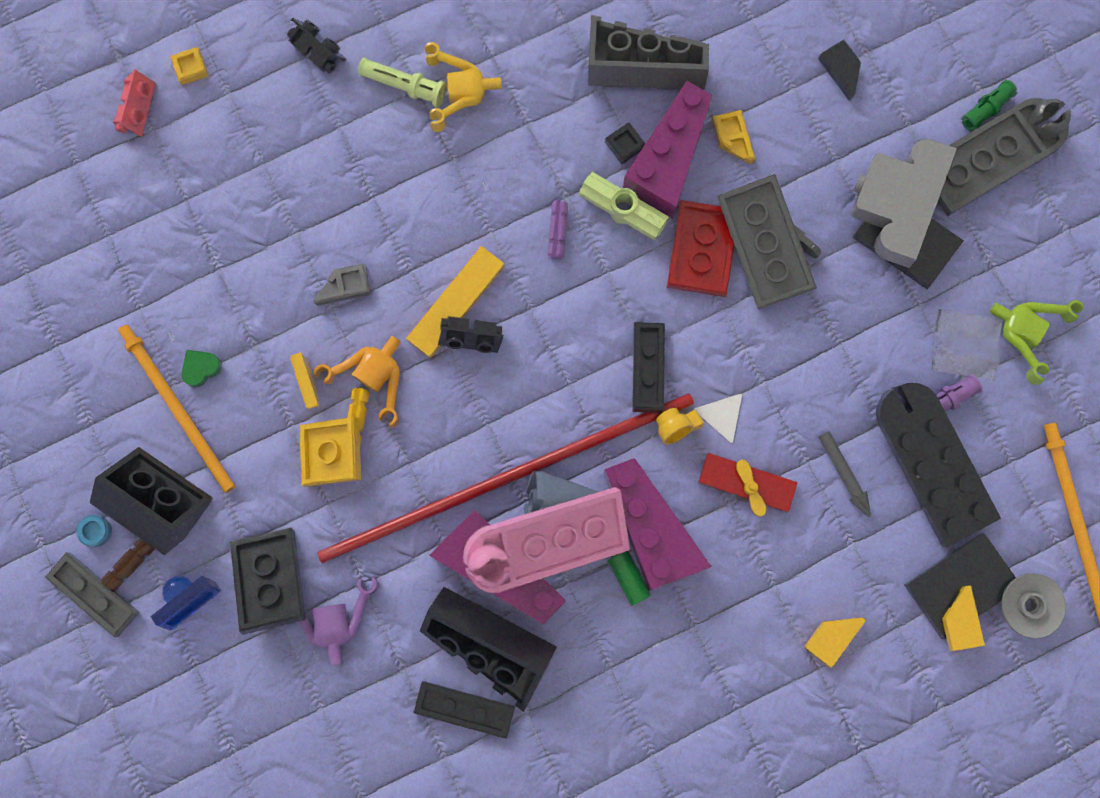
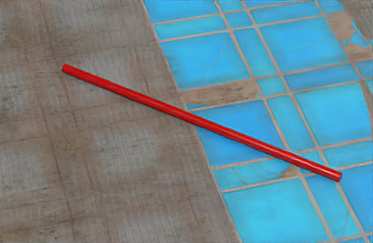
M688 393L664 403V412L671 408H677L679 411L693 405L692 396ZM643 412L318 551V558L321 563H325L528 476L532 471L542 470L654 422L662 413Z

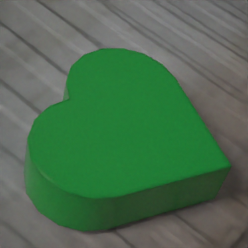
M186 349L182 379L189 386L200 387L206 383L208 378L215 377L220 373L222 363L214 354Z

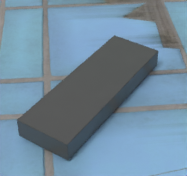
M66 552L45 576L47 580L114 637H119L139 613L136 608L116 591L108 589L101 582V578L71 553Z

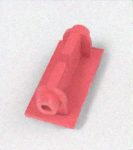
M133 69L132 74H129L128 78L124 79L125 85L121 96L124 105H119L113 123L116 125L115 130L118 132L127 133V130H130L142 137L156 83L136 69Z

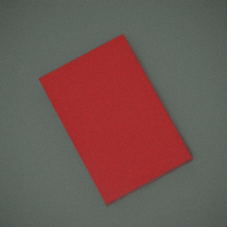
M685 200L680 201L666 288L720 297L727 296L734 242L721 206Z

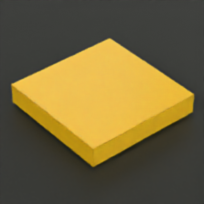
M350 417L300 425L301 486L311 487L361 480L359 418Z

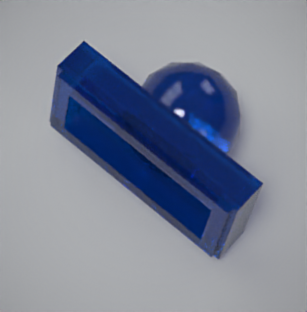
M203 575L193 583L187 577L175 576L168 579L163 586L162 595L167 604L150 617L156 626L172 631L220 593L221 589L215 581Z

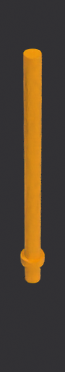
M128 324L121 326L118 332L126 343L124 345L129 353H133L225 493L232 491L236 487L144 349L142 338L136 337Z
M1056 422L1043 425L1048 441L1045 446L1047 450L1051 451L1100 623V573L1063 448L1066 446L1065 440H1061Z

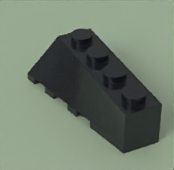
M446 587L442 588L428 609L420 628V632L449 655L452 657L459 655L464 659L467 669L477 675L481 672L494 683L492 688L503 695L506 692L517 700L515 706L523 712L557 646Z

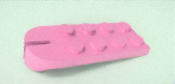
M616 487L491 524L477 530L469 538L464 548L463 561L468 566V568H465L467 576L479 589L490 593H497L629 551L630 546L621 490Z

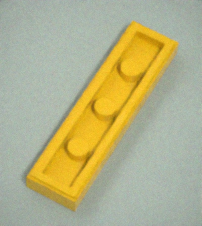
M480 246L406 337V340L431 359L441 347V345H438L441 333V318H447L448 316L464 318L504 269L505 263Z

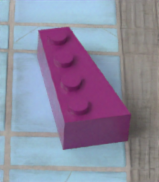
M689 81L685 82L624 176L623 188L632 190L636 193L638 199L672 219L674 218L712 99L710 93Z
M635 458L604 470V476L609 489L616 487L621 490L628 539L649 591L712 567Z
M474 510L429 556L469 579L465 568H468V566L463 561L465 545L477 530L490 524ZM544 578L502 592L492 593L542 624H545L566 602Z

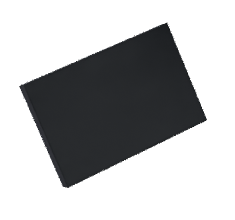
M931 218L917 259L910 268L888 260L885 261L925 289H928L964 240ZM864 222L853 238L877 254L874 244L883 228Z
M292 527L231 541L230 549L239 632L245 635L306 620L295 532Z
M980 533L904 584V586L940 638L946 639L942 618L948 608H951L963 586H971L979 617L1002 601L1006 587L1016 577L986 534Z

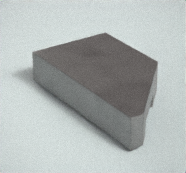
M364 263L334 269L319 295L315 296L314 303L316 306L371 295Z

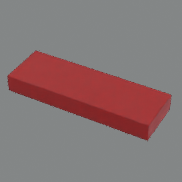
M707 453L698 483L749 500V495L744 492L745 484L736 470L737 462ZM751 467L753 481L758 485L757 492L765 505L788 513L798 482Z

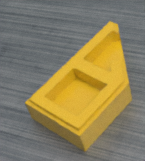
M738 110L713 116L712 124L719 147L748 164H754L756 159L742 111Z
M301 352L291 355L290 360L305 406L308 409L319 406L318 393L308 359Z
M963 586L951 608H948L942 618L950 651L985 646L971 586Z
M863 617L821 622L803 648L826 666L832 668L866 620Z

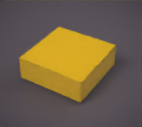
M198 46L170 56L181 85L209 76Z

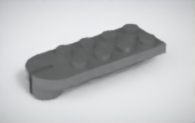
M1031 98L1025 100L950 144L949 146L957 148L938 199V203L946 215L950 216L1055 153L1067 140L1069 134L1068 125L1071 120L1070 109L1065 111L1054 122L1045 123L1040 127L1038 125L1055 116L1066 104L1058 99Z

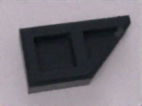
M842 40L821 53L818 60L848 100H851L856 93L861 61L846 41Z

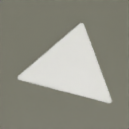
M742 394L694 408L707 423L730 443H733Z

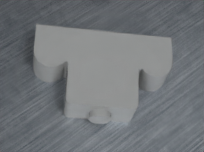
M929 139L920 140L915 143L905 162L877 153L873 157L866 175H859L854 187V192H857L858 196L851 216L883 228L874 244L875 251L879 257L910 268L916 261L957 148Z

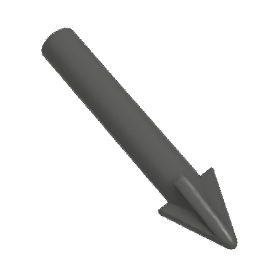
M828 431L820 435L819 439L852 497L849 501L866 516L871 517L867 491H862L831 433Z

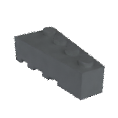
M591 15L588 86L682 89L685 82L689 81L705 90L709 71V44L671 35L668 38L657 35L655 30L644 28V31L628 28L627 23L615 21L612 24L601 21L599 16Z

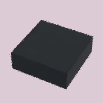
M629 122L605 138L606 145L621 164H624L640 153L645 145V142Z

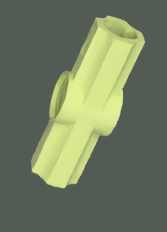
M594 172L588 175L579 191L580 197L609 213L615 222L627 224L654 241L660 236L669 220V216L638 199L636 193L632 190L619 188ZM620 202H626L631 208L623 211L616 205Z

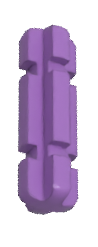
M553 201L548 257L551 259H563L568 203L565 201Z

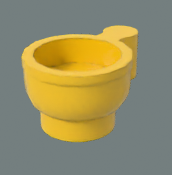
M671 408L660 414L656 419L659 426L658 434L665 445L676 443L692 431L698 430L705 425L697 410L684 415L680 414L677 408Z

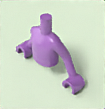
M372 576L373 587L368 591L364 589L362 578L358 580L357 587L360 594L354 607L350 624L347 619L346 604L312 609L314 626L307 615L306 620L299 621L311 644L319 647H328L330 666L343 664L340 645L349 642L358 631L369 595L375 593L379 587V582L374 576Z

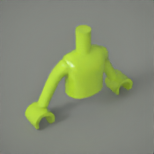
M1073 300L1067 305L1026 302L1015 306L1012 310L997 302L992 305L989 312L1005 321L1003 337L1020 351L1031 367L1026 373V379L1030 384L1039 385L1044 382V379L1037 372L1045 375L1050 371L1049 366L1046 363H1039L1031 349L1033 350L1038 346L1050 325L1048 321L1035 313L1060 314L1065 322L1072 323L1079 318L1075 313L1081 312L1084 309V305L1079 300Z

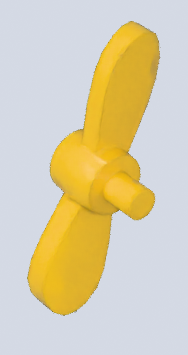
M739 460L736 464V470L745 484L744 492L749 495L751 510L754 515L762 517L766 513V505L757 492L758 485L753 481L751 467L747 461Z

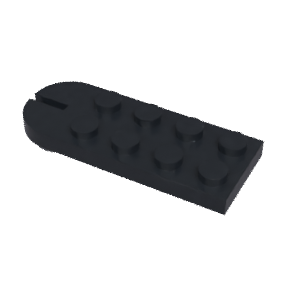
M906 383L886 390L882 394L876 409L878 425L941 546L948 548L1001 519L936 394L929 387L920 383ZM899 396H901L905 400L906 409Z

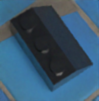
M138 447L95 477L89 503L160 553L166 555L187 537L212 502L213 497Z

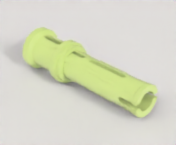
M365 57L362 58L358 66L359 76H364L406 91L412 99L421 98L430 101L433 106L438 108L444 101L447 91V83L444 81L438 83L426 79L424 74L421 73L410 75L368 60Z

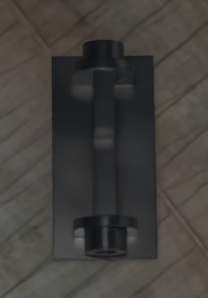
M295 18L291 19L297 26L288 31L289 42L304 55H307L311 48H313L314 50L308 59L322 72L332 73L336 68L335 61L337 59L347 60L339 53L341 49L339 45L327 37L325 39L318 34L320 29L314 23L307 19L304 22Z
M452 316L441 318V333L438 345L447 346L451 349L465 348L477 350L481 353H498L504 337L502 335V326H497V322L475 320L474 329H469V319Z

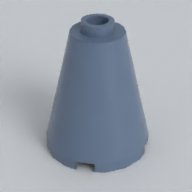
M532 471L526 491L527 494H530L528 504H525L524 515L599 491L543 471Z

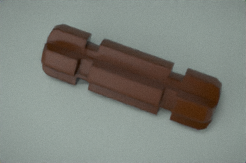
M139 538L134 543L135 548H130L113 566L114 570L112 572L108 571L102 577L101 582L108 589L117 590L124 583L123 578H128L145 560L144 556H149L155 548Z

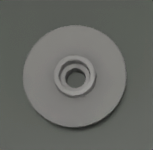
M1036 573L1020 575L1012 580L1004 591L1002 597L1004 619L1009 627L1019 635L1028 638L1046 637L1059 628L1065 616L1066 602L1064 594L1058 584L1045 575ZM1027 599H1030L1032 602L1029 610L1025 608Z

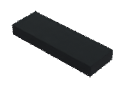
M634 322L632 412H664L665 323Z
M422 681L413 713L507 739L515 706Z

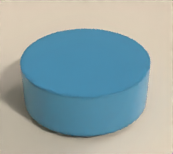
M89 515L83 518L77 526L79 541L90 547L104 545L112 534L110 522L106 518L97 515Z

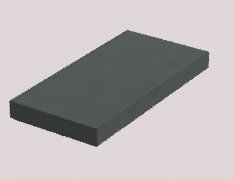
M776 174L717 195L758 310L817 289Z

